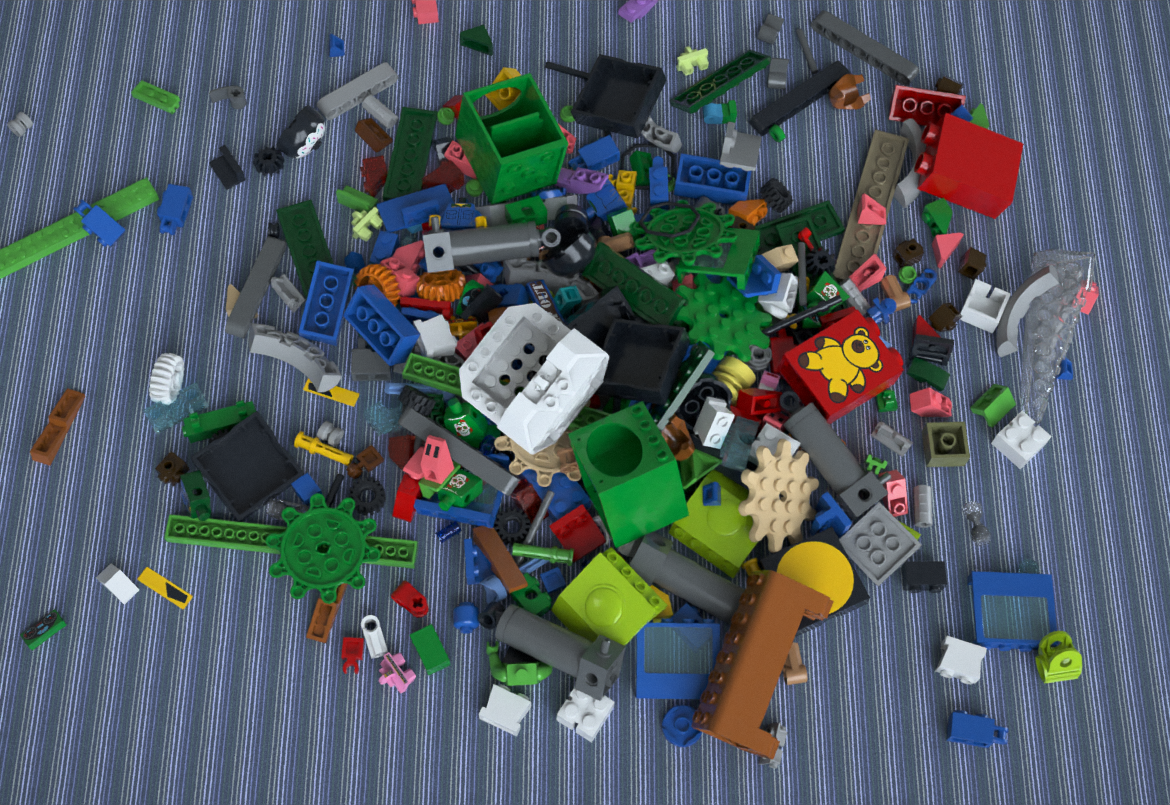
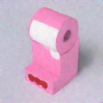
M764 371L758 389L776 391L780 376Z

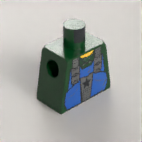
M200 470L180 475L182 501L190 518H198L200 521L209 519L211 513L210 495ZM194 489H196V494L192 493Z

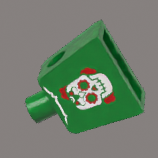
M825 271L813 282L807 292V303L809 304L807 309L818 305V302L824 299L827 301L837 295H840L843 302L850 296ZM840 302L830 307L828 311H825L823 313L819 312L817 314L819 316H824L829 312L833 311L834 309H836L837 307H839L843 302Z
M452 398L448 401V407L444 416L447 430L462 440L486 435L488 421L478 409L469 402L460 404L457 398Z
M459 469L438 491L439 507L443 511H448L451 506L466 508L483 492L482 479Z

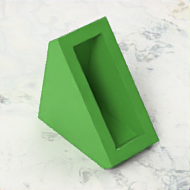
M695 449L689 458L680 461L683 489H687L702 480L724 461Z

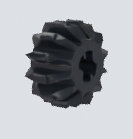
M265 146L264 150L259 148V153H254L255 159L253 164L256 167V171L262 173L264 177L267 174L271 177L273 173L279 174V169H283L285 161L279 149L276 150L274 146L270 149Z
M819 247L818 250L812 249L806 256L807 273L812 272V278L816 275L819 277L825 271L831 275L836 269L837 260L833 259L835 255L829 254V249L823 251L822 247Z

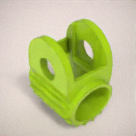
M1054 631L1042 638L1039 643L1038 656L1035 657L1039 677H1041L1044 683L1078 679L1082 672V656L1074 648L1070 635L1065 631ZM1060 641L1057 647H1050L1052 643Z

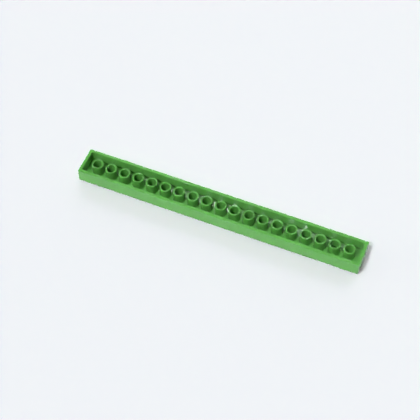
M146 177L90 206L92 208L95 205L99 206L111 218L118 221L158 201L159 197ZM86 208L82 213L87 215L90 210ZM75 212L0 249V279L90 235L82 228L81 220L83 218Z
M410 353L402 372L403 379L462 397L459 367ZM500 380L501 385L505 386L509 384L508 382ZM518 387L515 390V395L517 396L519 392L521 393L524 387ZM584 406L567 429L575 431L612 414Z
M169 514L164 538L167 542L281 554L279 550L267 546L266 538L270 534L284 533L287 527L217 519L200 521L198 518L192 519L189 516ZM374 536L366 537V544L379 549L381 557L377 562H365V564L415 569L418 541ZM326 544L318 548V552L325 554L329 550V546Z

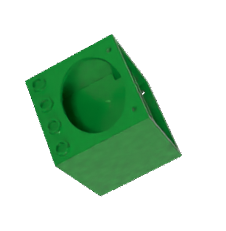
M531 73L463 93L455 136L491 205L557 183L569 143ZM508 87L520 89V94L514 102L492 114L479 116L473 105L477 99L492 91Z
M643 401L568 434L585 490L615 548L689 516L676 458Z

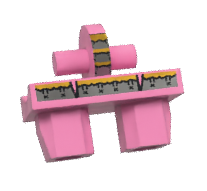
M390 653L385 654L384 660L380 663L382 668L379 670L382 675L379 678L380 684L388 683L390 687L395 685L400 694L406 691L408 685L416 677L410 668L404 672L401 670L400 667L405 663L401 653L394 655Z

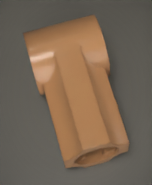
M629 232L614 237L602 236L597 241V245L599 242H603L616 252L634 248L633 237Z
M888 275L880 281L886 297L896 302L897 308L895 312L911 306L908 293L902 291L895 275Z
M794 642L783 667V677L786 685L806 683L808 679L806 667L802 664L799 645Z

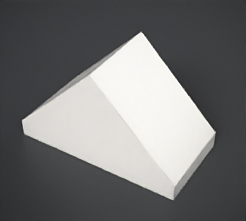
M110 564L96 577L124 605L139 591L130 579L113 564Z

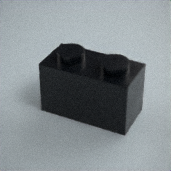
M905 561L901 567L903 591H909L910 593H919L921 591L939 593L947 585L945 561Z

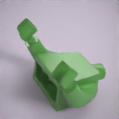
M489 641L487 642L486 653L489 655L491 674L496 680L503 682L504 685L539 684L552 673L553 667L541 661L501 663L499 655H497L498 641H495L494 647L489 645Z

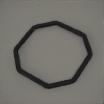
M635 144L622 154L620 170H624L625 156L632 152L635 148L658 147L653 144ZM664 150L671 156V176L668 178V182H670L674 177L675 156L673 153ZM635 186V190H650V186Z
M666 201L650 206L640 219L639 224L647 234L674 238L690 233L700 219V214L692 205ZM665 205L689 208L697 216L688 230L675 234L648 230L643 223L652 209Z

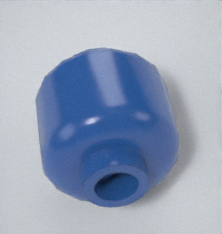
M472 602L459 603L453 610L454 627L463 634L472 633L480 625L478 621L479 608L474 606Z

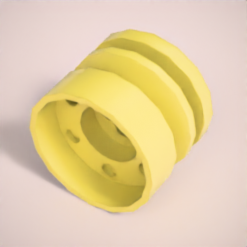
M730 356L724 357L717 365L716 371L712 372V374L720 377L730 389L733 396L732 406H737L739 389L751 388L756 380L755 374L745 363Z

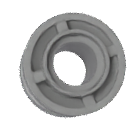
M750 345L751 359L744 363L753 372H762L769 366L772 357L771 349L769 347L761 349L756 345ZM754 355L760 356L761 359L755 358Z

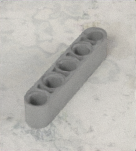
M387 62L382 63L322 97L317 102V108L327 120H332L362 103L367 96H374L393 85L398 80V75Z

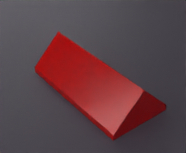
M895 85L890 101L889 120L904 122L913 118L918 125L926 126L929 122L936 124L945 113L951 114L959 106H964L966 96Z

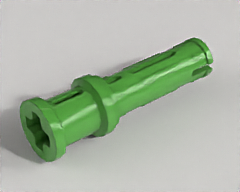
M520 543L513 544L512 556L550 560L551 564L558 562L572 566L574 548L567 550L557 548V546L548 548Z

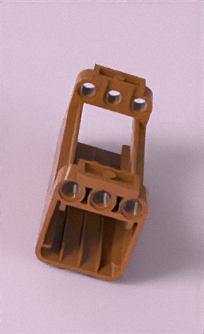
M764 570L752 571L747 579V586L739 599L738 609L731 619L732 624L724 637L722 649L716 657L715 667L708 677L707 687L701 695V702L698 710L693 715L691 727L743 751L773 760L780 741L773 737L772 734L759 728L802 617L805 616L811 620L819 619L823 621V619L828 618L834 601L830 600V597L778 572Z

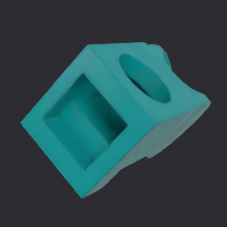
M576 285L559 288L553 298L563 318L571 313L575 304H580L582 301Z

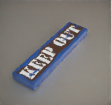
M544 280L527 283L525 287L533 303L539 305L562 323L564 319Z

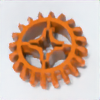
M370 264L362 268L356 275L357 279L354 282L357 286L354 287L355 290L360 286L374 284L394 306L399 304L397 300L401 298L398 294L401 290L397 287L399 283L395 280L396 276L392 275V270H387V267L381 266V264Z
M457 269L431 273L424 272L423 275L419 276L420 279L417 283L416 291L420 299L454 302L455 299L458 300L462 296L466 285V278Z

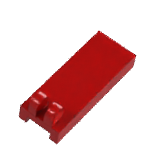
M401 297L400 299L401 309L402 307H414L422 311L431 310L440 315L442 314L445 320H451L453 315L450 301H431L430 299Z

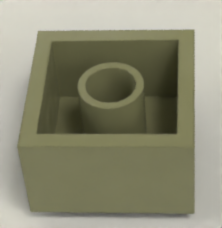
M965 422L926 423L922 430L926 467L965 466L970 459Z

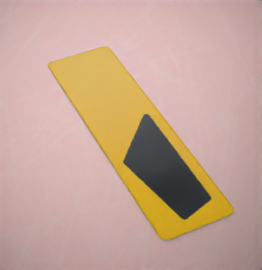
M309 378L303 388L304 391L353 407L359 397V393L338 386L326 392L317 393L315 386Z
M148 567L145 568L137 579L181 609H184L193 598L192 595Z

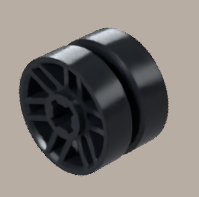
M567 204L557 210L554 228L559 231L561 239L571 234L574 235V230L582 226L588 228V214L581 206Z

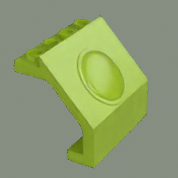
M714 469L705 477L688 500L689 516L673 522L668 533L724 573L734 578L750 552L758 543L751 542L749 539V532L753 526L752 517L750 515L742 516L738 511L739 504L748 498L749 490ZM712 482L719 483L721 486V506L703 505V486Z
M610 547L605 552H600L561 592L551 611L571 632L592 642L599 635H602L626 646L650 620L664 611L668 605Z

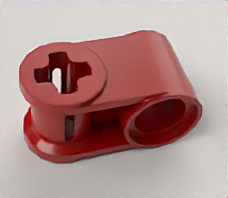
M405 580L390 595L399 606L405 608L416 618L426 616L429 611L426 598Z

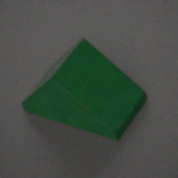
M484 24L460 32L461 46L490 56L493 55V43Z

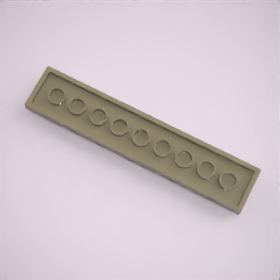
M876 129L874 131L838 254L837 264L835 265L836 269L833 272L838 282L848 278L873 254L878 253L885 224H858L857 207L862 194L865 193L886 208L887 221L909 142L908 138Z

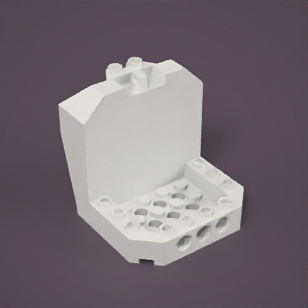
M536 303L511 306L504 311L459 369L462 398L498 425L497 428L534 455L558 441L604 382L603 379L609 355L575 328L573 330L567 328ZM527 344L534 345L535 350L532 354L524 352V347ZM547 356L546 362L541 366L539 363L540 358ZM516 359L522 361V367L519 370L512 368V363ZM531 371L537 372L531 381H528V373ZM503 375H509L510 383L508 385H501L500 378ZM518 387H524V390L516 396L515 390Z

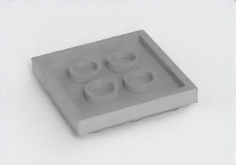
M880 502L839 539L847 555L878 587L922 546Z

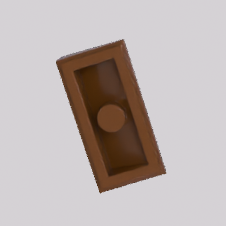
M372 118L358 121L355 132L376 153L393 142V139Z

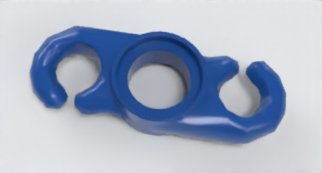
M930 268L924 269V273H921L920 277H917L906 290L908 295L915 294L917 299H921L922 295H925L937 280L935 270ZM925 273H931L932 278L925 277ZM921 282L926 286V288L923 290L917 288L916 283ZM910 298L911 304L917 303L918 300Z

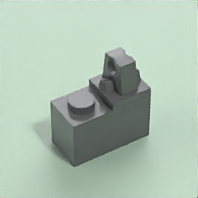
M358 338V348L352 349L351 375L353 381H391V366L377 352H371V348H367V341L364 338Z

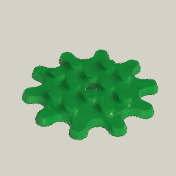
M678 200L675 202L689 205L688 201L686 200ZM707 202L701 207L695 208L700 214V219L690 233L674 238L647 234L639 222H636L633 225L635 232L643 234L645 237L637 239L635 246L641 251L647 249L656 250L653 253V258L657 263H663L671 257L681 258L684 265L691 266L699 255L719 258L723 252V248L719 244L733 243L738 237L736 231L725 229L733 225L735 216L732 214L715 215L716 204ZM677 206L672 210L655 208L649 212L652 220L643 223L648 230L675 234L688 230L697 216L689 208Z
M699 273L693 278L696 289H691L684 285H680L675 289L677 294L686 299L685 307L681 308L675 320L686 322L689 325L690 331L687 334L691 345L701 341L710 346V349L715 353L713 359L722 360L726 351H733L741 361L748 362L752 355L749 349L750 345H756L761 349L769 347L770 339L761 332L760 327H769L772 324V316L755 308L754 304L757 303L758 296L744 297L727 280V276L721 278L720 284H715L705 274ZM719 314H726V318H722Z
M316 493L310 498V508L307 512L299 513L292 507H287L282 511V518L287 523L286 531L282 534H270L266 538L267 546L277 549L281 553L279 561L270 566L269 574L273 578H280L285 575L293 578L294 583L290 590L292 598L301 599L308 590L318 589L321 593L322 601L326 604H331L337 598L336 591L339 585L346 583L357 590L365 586L366 581L359 571L360 566L365 562H377L381 557L379 549L370 547L365 542L367 535L376 530L377 524L372 518H367L363 521H356L353 518L352 513L356 505L352 498H345L338 507L330 508L326 505L324 496ZM326 544L329 546V550L326 554L318 552L319 546Z

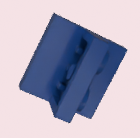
M827 491L821 495L815 508L818 514L815 515V520L811 523L812 527L809 533L813 536L833 527L838 539H840L848 532L852 522Z

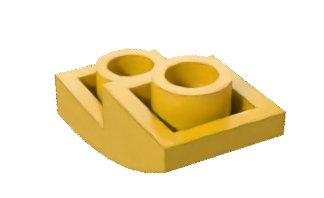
M619 170L616 190L628 208L632 209L637 171Z

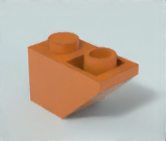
M765 199L738 201L729 208V214L735 217L738 216L755 225L766 216L768 211L767 202L764 201Z

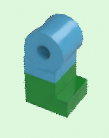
M728 100V103L725 104L710 103L702 108L704 122L707 124L736 122L737 108L735 100Z

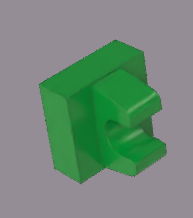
M883 390L875 396L878 412L897 411L898 405L895 391Z

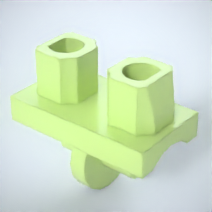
M690 46L684 48L685 53L677 57L678 65L676 68L678 71H682L685 76L694 72V66H698L701 71L708 68V51L706 48L697 51V49L692 50Z
M376 207L368 214L365 210L361 213L358 211L352 213L354 220L351 224L355 226L352 229L354 232L352 237L355 239L359 237L367 242L373 235V232L368 227L372 225L378 230L383 226V221L378 215L379 211Z

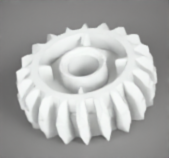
M164 353L157 359L149 382V395L152 401L161 405H170L177 399L185 370L182 357L172 353Z

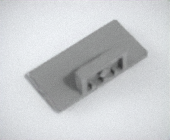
M728 122L720 165H724L727 168L737 167L744 171H755L762 137L737 132L738 130L734 129L735 123Z

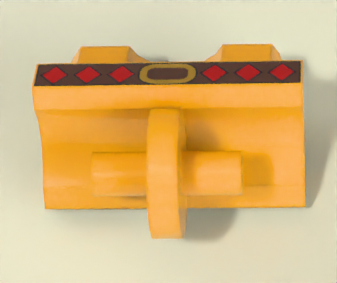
M453 315L451 320H445L450 325L452 336L459 337V340L477 327L476 317L473 318L471 315L466 321L464 319H455Z

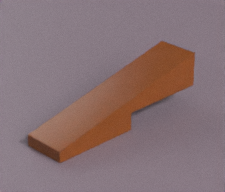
M67 388L48 416V425L30 450L33 461L51 466L86 397L84 393Z
M479 526L473 528L475 544L489 560L491 570L507 591L511 593L528 587L526 579L494 527Z
M344 583L338 586L336 591L337 598L331 604L324 603L321 597L318 598L306 638L327 643L348 584Z

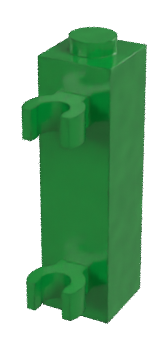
M244 400L236 402L234 406L199 415L197 412L191 413L189 417L183 418L185 426H182L183 435L188 437L190 443L213 438L212 435L214 433L219 435V430L224 433V429H228L230 432L234 426L256 412L253 401L244 403Z

